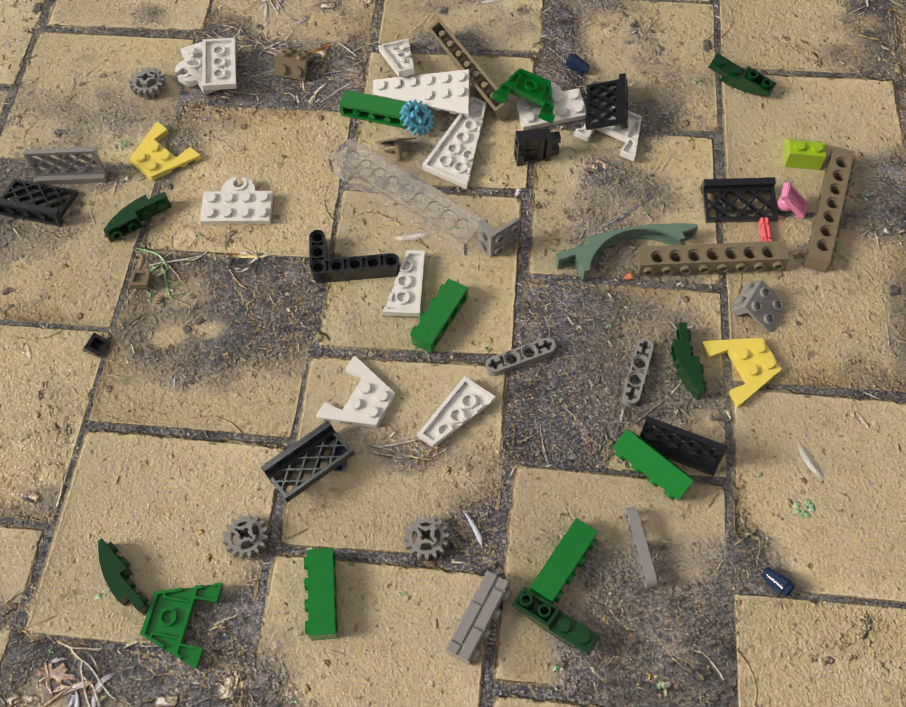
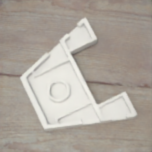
M611 106V107L608 108V109H609V110H612V109H614L615 107H614V106ZM628 111V128L621 129L620 125L586 130L584 124L582 128H577L574 131V136L588 142L594 131L597 130L625 142L620 151V156L634 162L642 116ZM603 112L600 116L603 117L606 113ZM611 116L608 120H612V119H616V118L613 117V116Z
M353 356L345 370L346 373L361 379L343 410L324 402L316 415V419L319 421L330 420L333 423L345 422L357 426L377 428L396 395L356 356Z

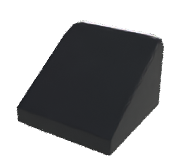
M93 333L82 351L101 358L110 341Z

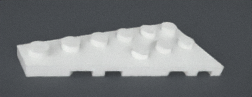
M466 69L412 75L405 78L373 80V95L404 102L416 99L417 103L422 101V105L427 104V109L444 110L451 114L458 113L463 114L465 117H470V71Z
M473 96L471 97L470 117H465L463 114L458 115L422 164V170L467 189L487 102Z

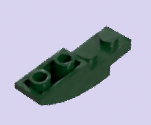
M719 53L716 54L708 68L721 75V82L750 94L769 96L777 84L749 66L744 70Z
M165 192L150 199L145 194L120 210L103 230L111 243L142 228L141 221L172 207Z
M679 322L676 329V339H673L670 348L672 360L684 386L696 400H700L703 393L706 392V381L702 379L704 366L703 363H700L699 356H693V347L689 343L691 331L687 329V322Z
M101 538L98 541L99 562L110 591L122 605L125 606L131 602L140 613L145 615L149 609V606L146 604L149 600L141 591L139 593L135 591L134 588L137 585L130 578L133 573L128 568L131 564L124 556L119 557L116 554L119 550L111 541L107 543Z
M525 587L522 588L512 603L514 608L540 628L567 646H572L589 656L600 638L598 633L564 614L559 607Z

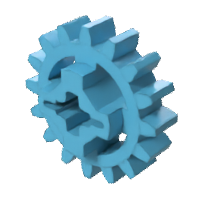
M416 99L413 101L409 100L401 107L402 110L399 113L402 116L400 120L404 121L403 126L408 127L407 131L412 130V135L416 133L418 136L426 135L433 129L435 122L432 119L435 116L430 114L432 110L427 109V104L422 105V101L417 103Z

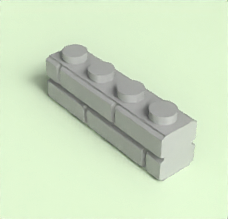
M489 571L485 573L446 647L447 654L467 665H470L472 660L477 661L482 650L479 648L482 640L485 642L488 640L492 631L489 627L492 621L497 622L502 612L499 609L502 601L506 603L512 591L509 590L510 583L507 580Z

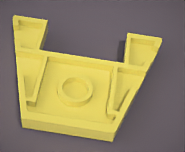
M159 122L155 123L129 158L131 164L152 181L172 173L173 169L180 166L182 168L188 166L187 163L201 160L200 154L191 147L178 157H175L158 142L168 135L169 132Z
M763 338L713 340L701 343V347L708 359L727 353L743 379L744 385L729 391V395L737 408L743 405L747 399L751 398L781 371V367Z

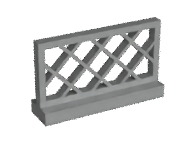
M94 147L24 150V156L37 175V183L55 185L107 182L109 168L107 165H103ZM71 154L75 156V158H71L67 155ZM83 154H91L92 157L90 158ZM49 155H54L58 158L55 159L53 157H50ZM32 156H37V157H39V158H41V159L38 160V159H36V158H34V157H32ZM80 158L86 161L87 163L85 164L83 162L78 161V159ZM63 159V160L68 161V162H70V163H69V164H66V163L62 162L61 160ZM46 160V161H49V162H51V163H53V164L50 165V164L45 163V162H43V161Z

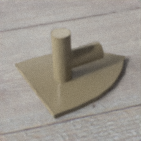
M417 137L385 139L376 141V143L394 142V145L384 146V151L395 152L396 160H402L401 141L414 140Z

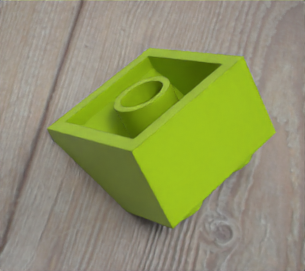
M785 138V167L821 169L826 158V143Z

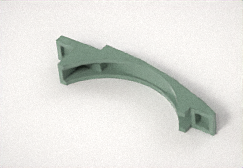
M691 223L647 224L615 229L586 237L584 245H578L575 248L562 250L555 255V266L558 270L574 264L582 281H586L594 261L609 247L633 239H649L667 245H682L681 241L695 237L698 225Z

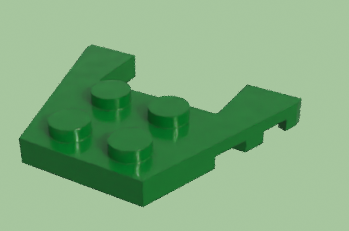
M519 68L509 77L508 81L500 85L498 90L493 91L491 99L504 104L509 93L518 98H523L533 104L542 106L538 118L553 123L555 114H553L554 105L551 100L552 88L550 80Z
M218 582L213 585H197L192 588L155 591L140 635L193 668L199 669L205 649L183 644L196 601L218 604L224 585Z

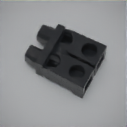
M549 127L515 131L514 157L516 165L523 166L524 161L531 160L542 161L545 159V161H550L551 155L559 154L560 132H551Z

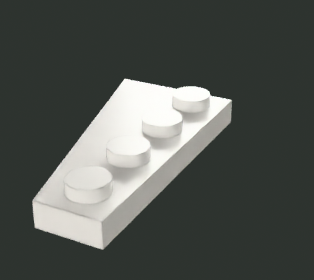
M409 39L378 45L379 52L398 77L405 78L415 74Z
M406 251L399 274L394 281V287L389 294L386 307L383 309V316L420 317L425 251Z
M464 376L418 432V438L434 448L496 400V396Z

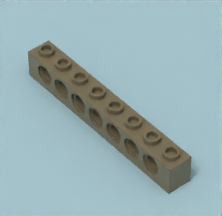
M440 18L428 28L429 32L460 70L469 69L470 83L501 121L514 111L510 102L506 100L504 104L491 99L493 91L498 90L497 86Z
M833 146L830 152L803 267L825 272L828 266L833 265L835 256L832 253L835 252L838 241L835 240L841 231L839 223L841 224L844 217L842 210H844L847 199L844 198L848 195L850 189L848 183H850L853 172L850 171L854 168L856 159H853L855 151Z
M785 240L638 247L636 254L638 275L645 276L659 274H705L708 272L725 273L728 271L744 272L751 270L778 271L785 269L790 259Z

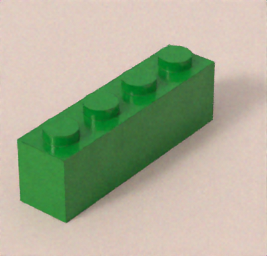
M345 90L339 103L341 116L403 129L405 127L402 125L404 121L400 120L402 115L399 112L402 110L401 107L407 102Z
M449 278L445 284L440 286L436 298H432L428 310L422 313L419 324L411 330L412 345L431 354L433 353L467 300L468 287Z
M626 429L612 447L619 459L622 461L628 460L632 464L631 468L639 474L643 472L649 477L647 481L655 487H658V485L665 490L664 494L673 501L674 499L681 500L696 481L631 429Z
M576 518L531 584L530 591L552 604L554 601L558 603L565 593L562 591L566 584L570 585L574 580L576 574L573 572L577 566L581 568L587 559L585 556L588 549L592 551L598 543V539H596L598 531Z
M333 547L307 550V557H304V569L308 572V578H304L305 591H308V599L304 601L305 612L308 613V621H305L306 635L309 634L312 641L337 639L336 555Z

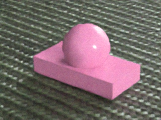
M790 182L783 184L781 196L777 201L779 209L782 211L792 210L799 219L804 218L808 203Z

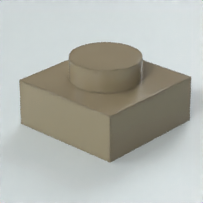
M132 270L129 282L130 288L149 289L152 272L150 270Z

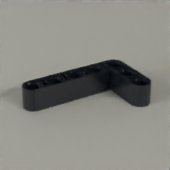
M314 230L309 235L310 270L313 280L317 283L386 278L399 274L400 260L394 253L328 259V244L325 233L322 230Z

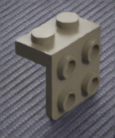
M288 47L275 56V75L307 80L308 62L315 59L316 54L311 53L310 50L296 51V48Z

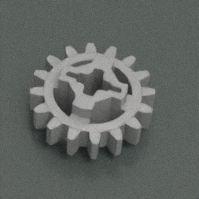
M147 67L146 70L141 68V71H135L136 75H131L132 79L129 80L132 92H134L135 96L139 95L140 98L143 95L146 98L149 95L154 97V94H160L159 90H164L163 86L166 85L165 77L161 70H156L155 67L150 70V67Z
M248 513L246 518L240 514L239 520L232 518L233 524L226 525L228 532H223V536L227 538L223 540V544L227 546L226 550L228 553L232 552L234 558L239 555L241 560H244L246 555L250 559H253L254 553L261 555L259 549H266L264 542L269 541V537L266 535L269 533V530L265 527V522L263 520L260 521L257 515L252 518L250 513ZM257 528L259 529V538L256 537ZM233 536H236V540L233 543Z
M424 514V519L422 520L417 516V522L410 521L409 525L411 528H405L407 535L403 536L404 542H408L405 544L406 550L411 549V556L417 554L419 561L422 556L425 557L426 562L429 561L430 556L436 560L437 553L444 554L442 547L448 548V542L445 541L449 540V534L446 533L448 531L447 526L442 527V520L436 522L434 515L431 519H428L427 514ZM438 532L440 533V536H441L439 542H438L437 539L435 538V537L438 535V534H437ZM414 533L417 537L415 543L412 541ZM422 536H425V537H429V536H430V539L428 540L427 538H425V539L423 540V537H422Z

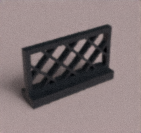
M626 73L619 74V79L587 85L586 130L620 125L621 129L628 128V83ZM611 106H614V107H615V108L612 109V110H609V109H608V108H610ZM594 109H598L597 112L592 113ZM603 112L606 113L605 116H600ZM611 116H613V117L616 118V119L608 120Z
M775 177L704 179L700 191L703 195L705 223L757 222L762 217H768L770 221H777ZM770 192V199L766 201L760 194ZM727 193H731L736 198L733 202H730L724 196ZM750 193L754 198L749 202L742 195ZM707 194H714L718 199L713 203L708 199ZM738 199L746 205L742 210L734 205ZM755 199L764 204L760 210L752 204ZM720 200L728 205L724 211L716 205ZM730 207L738 213L735 217H731L726 213ZM749 207L756 214L748 216L744 211ZM768 207L772 211L773 216L765 215L762 210ZM714 208L720 215L718 217H710L709 211Z
M14 179L0 197V215L61 227L64 222L62 217L77 197L78 192L77 190ZM17 185L24 186L23 188L14 190ZM40 189V190L35 191V192H33V193H29L30 190ZM25 192L28 193L27 195L17 197V195ZM55 192L54 194L45 196L46 193ZM43 195V198L34 201L32 199L37 196ZM64 195H70L69 197L64 198V199H61V198H60L61 196H64ZM15 196L16 198L13 200H8V198ZM56 198L59 199V201H56V202H53V203H50V204H49V202H48V201L53 200V199H56ZM29 199L31 200V202H29V203H24V202H23V201H26V200H29ZM47 203L45 206H39V204ZM62 205V207L60 208V210H59V209H55V207H58V206Z
M649 416L646 417L640 434L643 440L668 459L712 476L715 475L717 467L728 448L727 445Z
M327 420L262 465L261 469L288 503L354 456L355 453ZM336 439L334 445H327ZM333 450L331 456H323L324 451ZM338 450L347 451L341 456H336ZM317 451H319L318 456L310 457V456H312L313 454H315ZM308 462H316L314 468H306ZM321 462H329L326 467L319 468ZM302 463L301 468H295L297 465ZM291 474H299L297 480H289ZM304 474H312L309 479L302 480ZM283 475H285L284 480H277ZM287 486H295L288 494L285 493Z

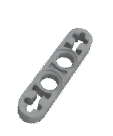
M542 338L492 356L486 361V372L491 376H498L550 357L555 353V341L551 338ZM544 345H547L548 347H550V350H547V348H544ZM527 350H532L535 353V355L532 357L525 356L524 352ZM513 356L517 359V362L511 364L506 359ZM491 364L497 366V369L491 367Z
M647 338L640 339L636 344L621 399L622 403L627 407H635L640 400L654 348L653 342ZM643 345L647 346L645 355L641 354ZM638 360L643 361L645 367L639 368L635 365V362ZM638 377L641 383L633 384L630 378ZM635 390L633 399L628 400L630 391Z
M625 508V521L644 587H657L655 569L637 508Z

